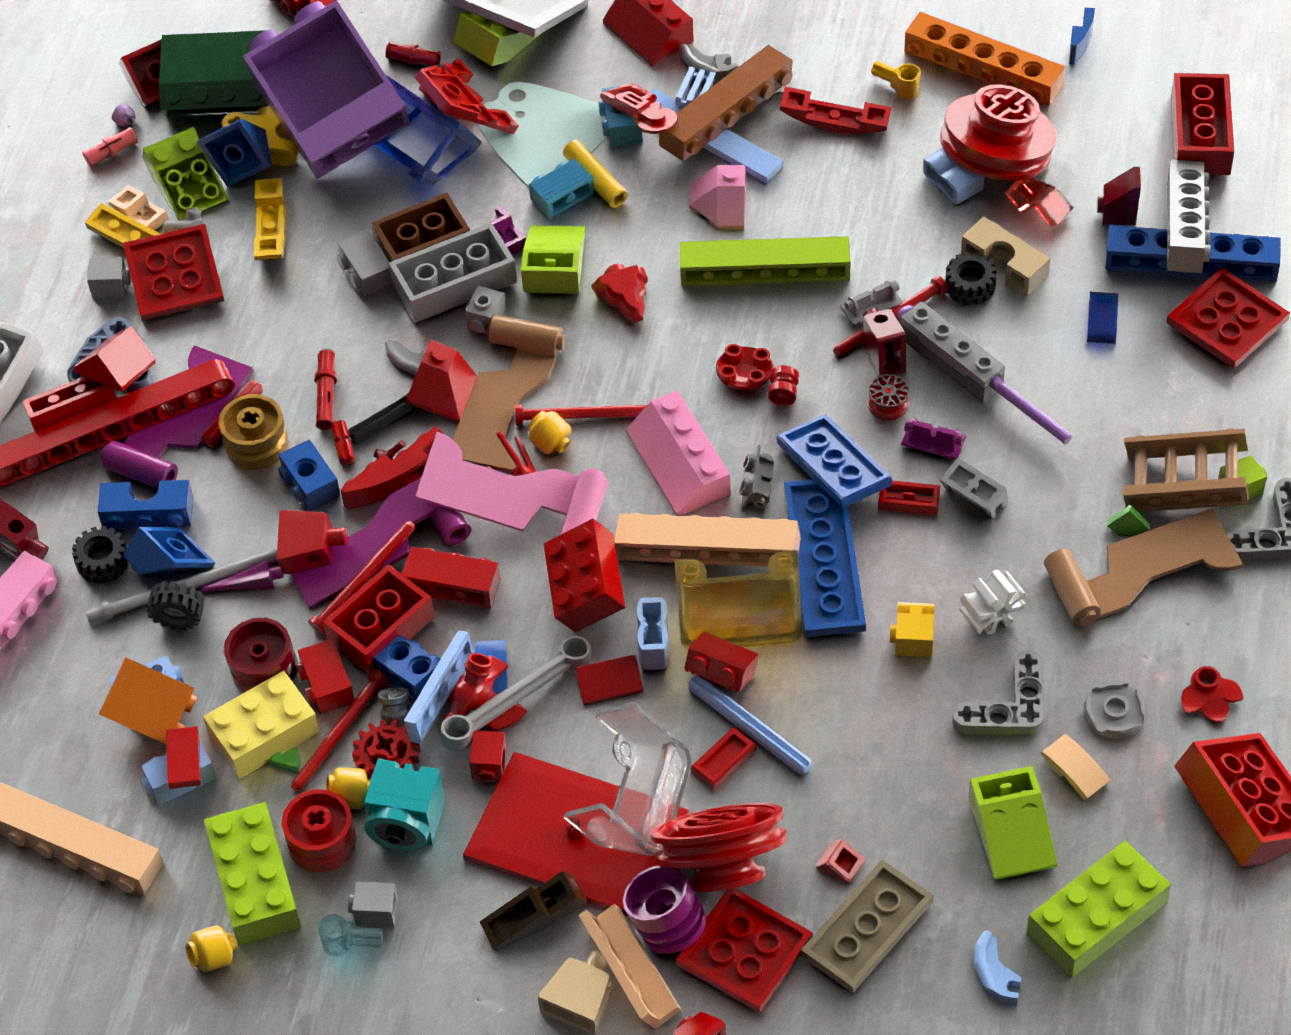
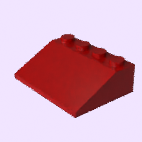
M1254 733L1192 742L1174 767L1240 865L1244 867L1266 863L1290 852L1291 776L1262 734Z

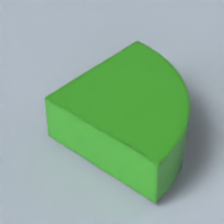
M1131 505L1107 519V527L1123 535H1138L1150 529V524Z
M292 748L283 754L278 752L269 761L271 767L299 773L301 769L300 755L296 748Z

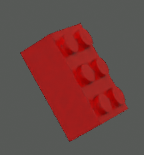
M592 518L543 543L555 619L576 633L626 608L612 532Z
M388 564L323 621L327 640L333 638L337 650L369 674L372 669L377 670L374 656L399 635L408 640L412 639L435 618L431 596Z

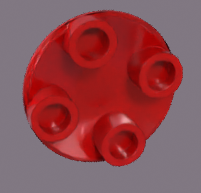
M737 344L726 346L725 352L718 358L716 363L718 378L725 385L738 390H752L765 385L770 380L773 369L770 352L767 349H757L748 346L740 347Z

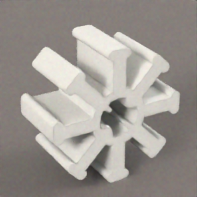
M999 570L992 571L986 584L981 578L977 579L972 584L977 591L970 594L965 593L960 599L964 606L960 607L959 610L978 634L982 630L987 635L995 633L999 621L1008 626L1014 620L1009 613L1018 610L1022 611L1026 605L1022 598H1025L1027 594L1008 571H1005L1004 574Z

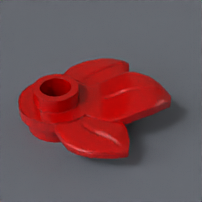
M1203 666L1192 674L1191 684L1182 691L1181 705L1186 714L1201 710L1208 720L1222 723L1228 716L1229 702L1242 701L1244 696L1240 686L1235 681L1222 678L1219 672L1211 666ZM1203 681H1207V682H1209L1210 684L1207 685V684H1204V683H1202V682H1203Z

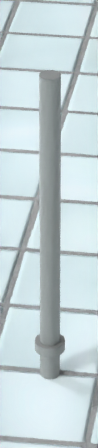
M274 549L177 581L176 583H185L187 587L193 586L197 588L249 570L265 561H268V564L276 562L277 550ZM151 590L110 604L106 601L102 603L103 606L86 611L89 623L106 617L107 620L113 619L115 614L148 604Z

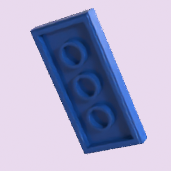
M826 414L777 435V444L842 508L892 486V477Z

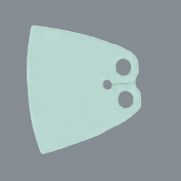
M513 82L506 85L500 90L499 97L496 100L484 104L487 109L505 110L519 125L514 134L478 124L497 154L527 186L535 177L539 175L544 176L553 171L558 164L569 162L563 156V150L569 142L579 140L591 153L607 137L603 136L601 121L606 118L605 116H600L597 103L570 93L524 82ZM513 90H522L526 96L520 102H513L509 99V94ZM522 111L525 113V116L517 118L515 114Z

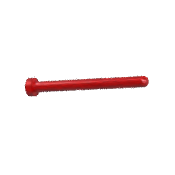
M939 275L935 276L930 280L931 285L893 308V314L897 318L899 310L904 306L910 305L914 307L921 301L924 303L936 294L939 296L944 295L949 290L946 281ZM863 328L837 344L833 349L834 354L841 356L862 343Z
M515 405L516 425H523V421L532 420L542 411L545 413L550 411L556 412L562 419L637 417L647 405L523 409V405Z
M411 521L405 522L318 617L313 615L308 620V623L316 632L321 635L325 634L323 621L362 588L414 531L415 525Z
M372 669L367 675L368 683L291 782V788L294 791L298 792L303 789L376 691L384 689L388 685L389 680L382 672Z

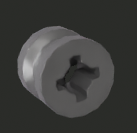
M391 687L378 693V701L383 707L380 710L381 719H384L386 722H392L393 720L399 722L406 718L411 709L407 705V700L409 699L408 689Z

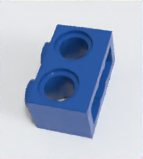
M402 635L397 636L373 657L378 671L388 678L389 683L394 687L408 689L409 697L414 701L420 695L441 660L437 655H430L425 652L415 640L409 641Z

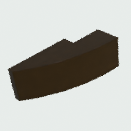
M561 871L538 888L530 886L481 920L480 924L492 948L497 950L555 923L587 903V900L574 875Z

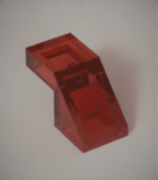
M1032 177L1025 180H1016L1005 192L1022 213L1034 207L1052 228L1057 226L1074 208L1055 186Z

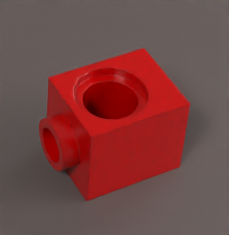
M473 732L469 759L472 779H478L482 782L500 780L505 769L507 755L505 732Z

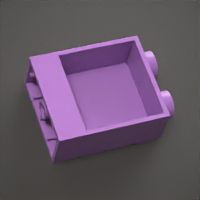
M337 0L324 7L322 2H314L305 6L294 17L296 25L279 35L273 29L258 34L247 46L250 52L243 55L249 75L290 139L294 142L297 150L316 179L321 178L339 167V165L346 163L410 124L406 105Z

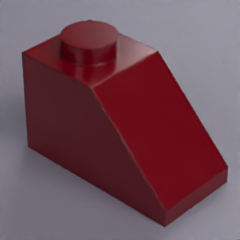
M1134 166L1104 184L1103 195L1097 196V213H1102V224L1136 225L1141 191L1140 167Z

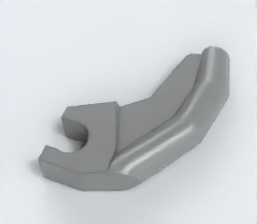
M682 44L679 48L682 60L689 67L695 68L696 72H699L700 69L705 70V75L708 76L710 72L716 73L715 79H723L739 67L737 63L730 65V54L707 56L694 46H688L687 44Z
M388 340L385 342L386 355L398 369L416 375L425 351L415 353L408 350L398 341Z

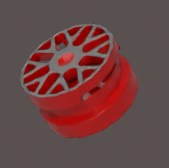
M888 374L878 376L872 380L868 391V408L871 414L878 419L887 421L896 420L905 415L908 410L909 387L901 377Z

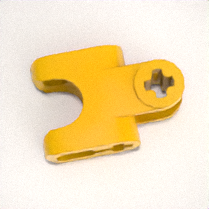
M270 106L261 107L257 115L233 112L226 115L222 120L223 127L244 119L265 129L272 164L292 166L295 164L298 156L297 147L293 141L283 139L288 137V134Z

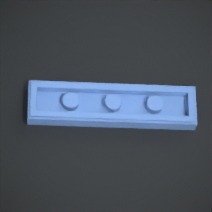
M458 630L404 719L411 742L419 744L422 742L465 670L464 663L467 661L468 656L474 653L468 632Z

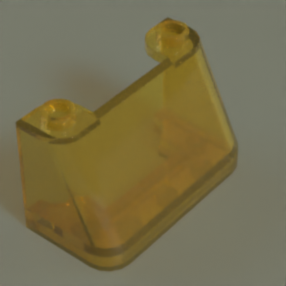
M797 550L781 551L772 555L768 562L769 573L707 578L706 568L698 560H674L680 641L686 649L703 631L741 647L788 644L795 642L802 635L800 573Z

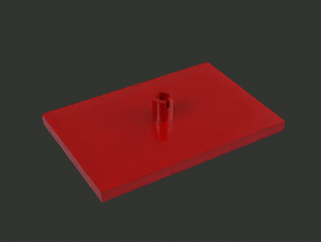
M514 751L463 853V859L541 886L561 871H565L574 875L587 903L605 909L616 904L622 913L628 916L622 901L626 887L640 872L653 866H659L656 862L655 853L662 848V845L652 841V829L663 822L689 814V809Z

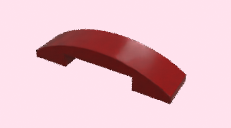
M785 86L779 110L800 122L820 129L850 134H870L887 131L892 107L865 102L863 109L811 99V91Z

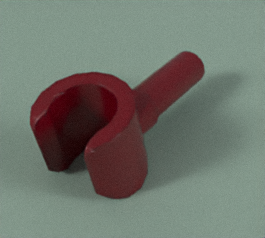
M401 440L388 451L376 449L373 456L377 460L385 454L393 460L395 454L404 448L406 443Z

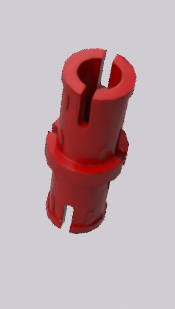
M389 41L386 46L385 57L387 59L401 60L412 66L421 64L431 67L440 64L441 52L423 49L417 44L409 46Z

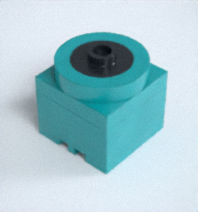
M377 759L364 801L367 813L364 825L366 834L378 844L398 851H417L424 848L426 844L433 845L446 802L440 769L421 766L418 771H414L412 764L405 763L403 769L399 768L400 765L395 761Z

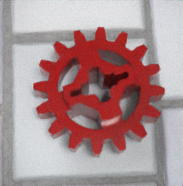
M382 719L378 727L370 723L368 724L369 732L360 730L358 732L360 740H353V762H355L356 768L363 769L366 772L367 780L373 775L377 759L395 761L400 765L399 768L403 769L405 763L412 764L413 770V764L420 763V744L410 741L405 724L399 728L397 720H393L390 725H386L384 719Z

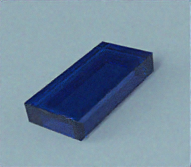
M1090 291L1087 342L1116 344L1119 293Z

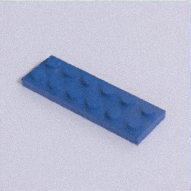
M813 479L784 482L788 520L798 521L801 537L795 571L805 637L866 631V620L848 506L842 508Z

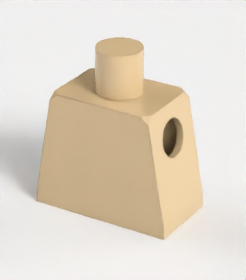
M591 951L585 963L575 958H568L539 993L538 1003L540 1012L590 1034L597 1035L612 991L611 975L603 971L607 965L603 955L598 951Z

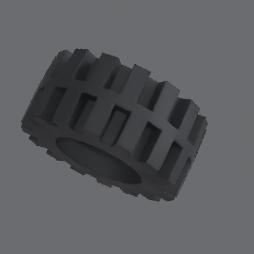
M965 252V256L961 254L956 255V259L952 258L946 267L945 281L949 289L947 294L950 293V298L953 300L958 298V303L967 302V305H972V302H976L977 305L981 304L982 299L985 302L989 300L990 295L994 294L996 287L997 270L994 267V262L992 260L988 261V257L985 255L980 257L977 252H974V255H970V252ZM974 275L979 277L980 280L967 282L962 280L961 277Z
M101 526L100 530L93 527L91 532L88 533L85 530L82 532V538L78 536L75 539L76 544L72 546V555L79 574L85 580L89 578L90 582L93 583L96 580H99L100 583H105V579L109 578L110 581H113L116 574L118 576L123 574L122 568H127V560L123 557L127 546L122 535L119 532L116 533L115 529L110 528L108 531L106 526ZM106 549L112 551L104 559H90V556L98 550Z
M166 581L161 582V585L157 583L151 589L147 606L148 617L153 618L152 621L154 623H161L160 626L162 627L169 626L170 629L179 628L180 630H186V627L193 629L201 621L205 598L200 591H195V587H187L185 583L177 584L175 581H171L170 584Z

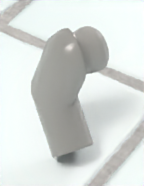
M195 207L189 208L186 211L187 217L182 221H164V233L200 225L203 220L201 210Z

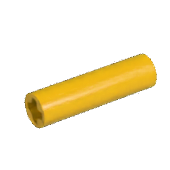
M573 140L565 146L563 156L568 161L576 159L592 175L594 189L612 208H617L626 201L628 192L579 140Z

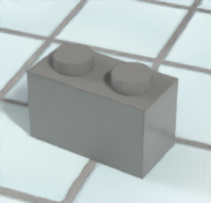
M369 230L338 242L340 254L337 255L338 263L343 271L348 270L350 273L349 279L355 289L359 288L365 298L393 286L389 260Z

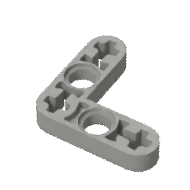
M1291 478L1280 479L1274 488L1273 500L1278 528L1242 529L1227 533L1231 543L1237 542L1238 546L1241 547L1236 548L1232 544L1241 561L1291 558V522L1284 516L1287 513H1291V502L1287 503V494L1283 491L1288 490L1289 494H1291ZM1269 539L1275 543V546L1273 548H1264L1259 544V541ZM1249 541H1253V548H1250L1251 543Z
M1031 650L1021 651L1016 655L1013 669L1014 703H960L953 711V727L963 734L1034 735L1040 732L1043 728L1045 715L1043 663L1040 655ZM1026 662L1030 663L1032 667L1031 676L1025 677L1026 669L1024 665ZM1024 687H1032L1038 694L1028 698L1023 696L1020 691ZM1027 708H1032L1033 723L1027 722ZM994 713H1001L1005 715L1007 720L1002 724H996L989 717ZM964 714L969 715L970 722L964 721ZM980 714H984V723H980Z

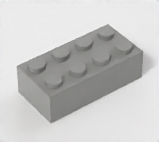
M492 222L389 262L392 285L414 323L469 302L478 286L497 291L517 283L515 260Z

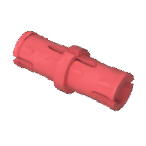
M128 127L111 138L108 136L103 138V142L83 151L82 154L89 167H93V165L110 156L112 158L118 156L119 151L134 143H138V139L133 129Z

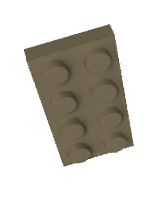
M881 860L801 949V956L847 990L854 993L933 903L934 895L884 860Z

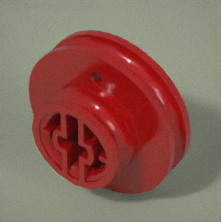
M988 85L980 88L976 94L961 97L950 104L946 110L944 124L941 128L940 142L947 155L965 169L993 179L1016 181L1033 178L1046 170L1055 147L1056 131L1047 117L1040 112L1039 104L1031 95L1012 86Z
M770 803L736 804L701 810L663 822L651 831L652 841L662 845V848L655 853L656 862L660 866L669 868H695L696 875L689 880L693 891L697 892L729 890L755 883L766 876V870L763 865L755 864L754 857L781 846L788 839L787 830L777 826V823L784 817L783 808Z

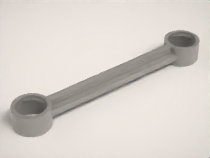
M580 636L565 638L560 644L559 654L467 716L452 715L447 717L441 725V741L444 747L451 751L467 749L472 744L474 731L479 730L566 670L576 671L577 667L589 665L591 652L589 642ZM579 650L584 655L581 657H570L566 652ZM453 729H462L467 734L462 737H452L447 732Z

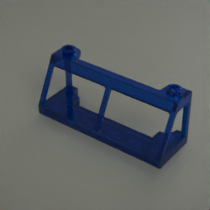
M386 75L402 101L414 108L408 114L409 122L419 114H422L448 133L424 166L388 142L387 139L392 135L375 146L410 169L408 174L419 183L426 180L431 185H435L472 155L482 142L461 122L452 116L445 115ZM454 137L469 146V149L438 174L431 170Z

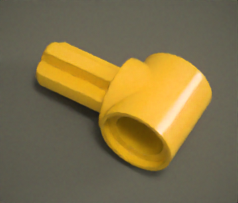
M880 61L874 62L871 74L890 82L891 88L896 90L899 98L912 100L918 97L921 71L918 66L908 63L900 65L896 69Z

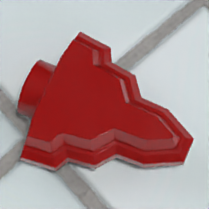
M620 263L609 266L605 270L604 275L598 277L591 285L592 290L598 298H604L609 306L618 307L622 316L631 322L637 323L644 320L645 304L643 297L646 295L645 284L648 282L645 269L638 265L625 268Z

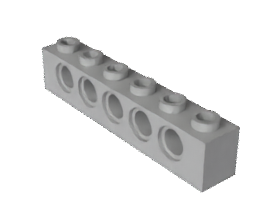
M1170 159L1167 181V271L1202 273L1203 262H1209V173L1204 172V162Z

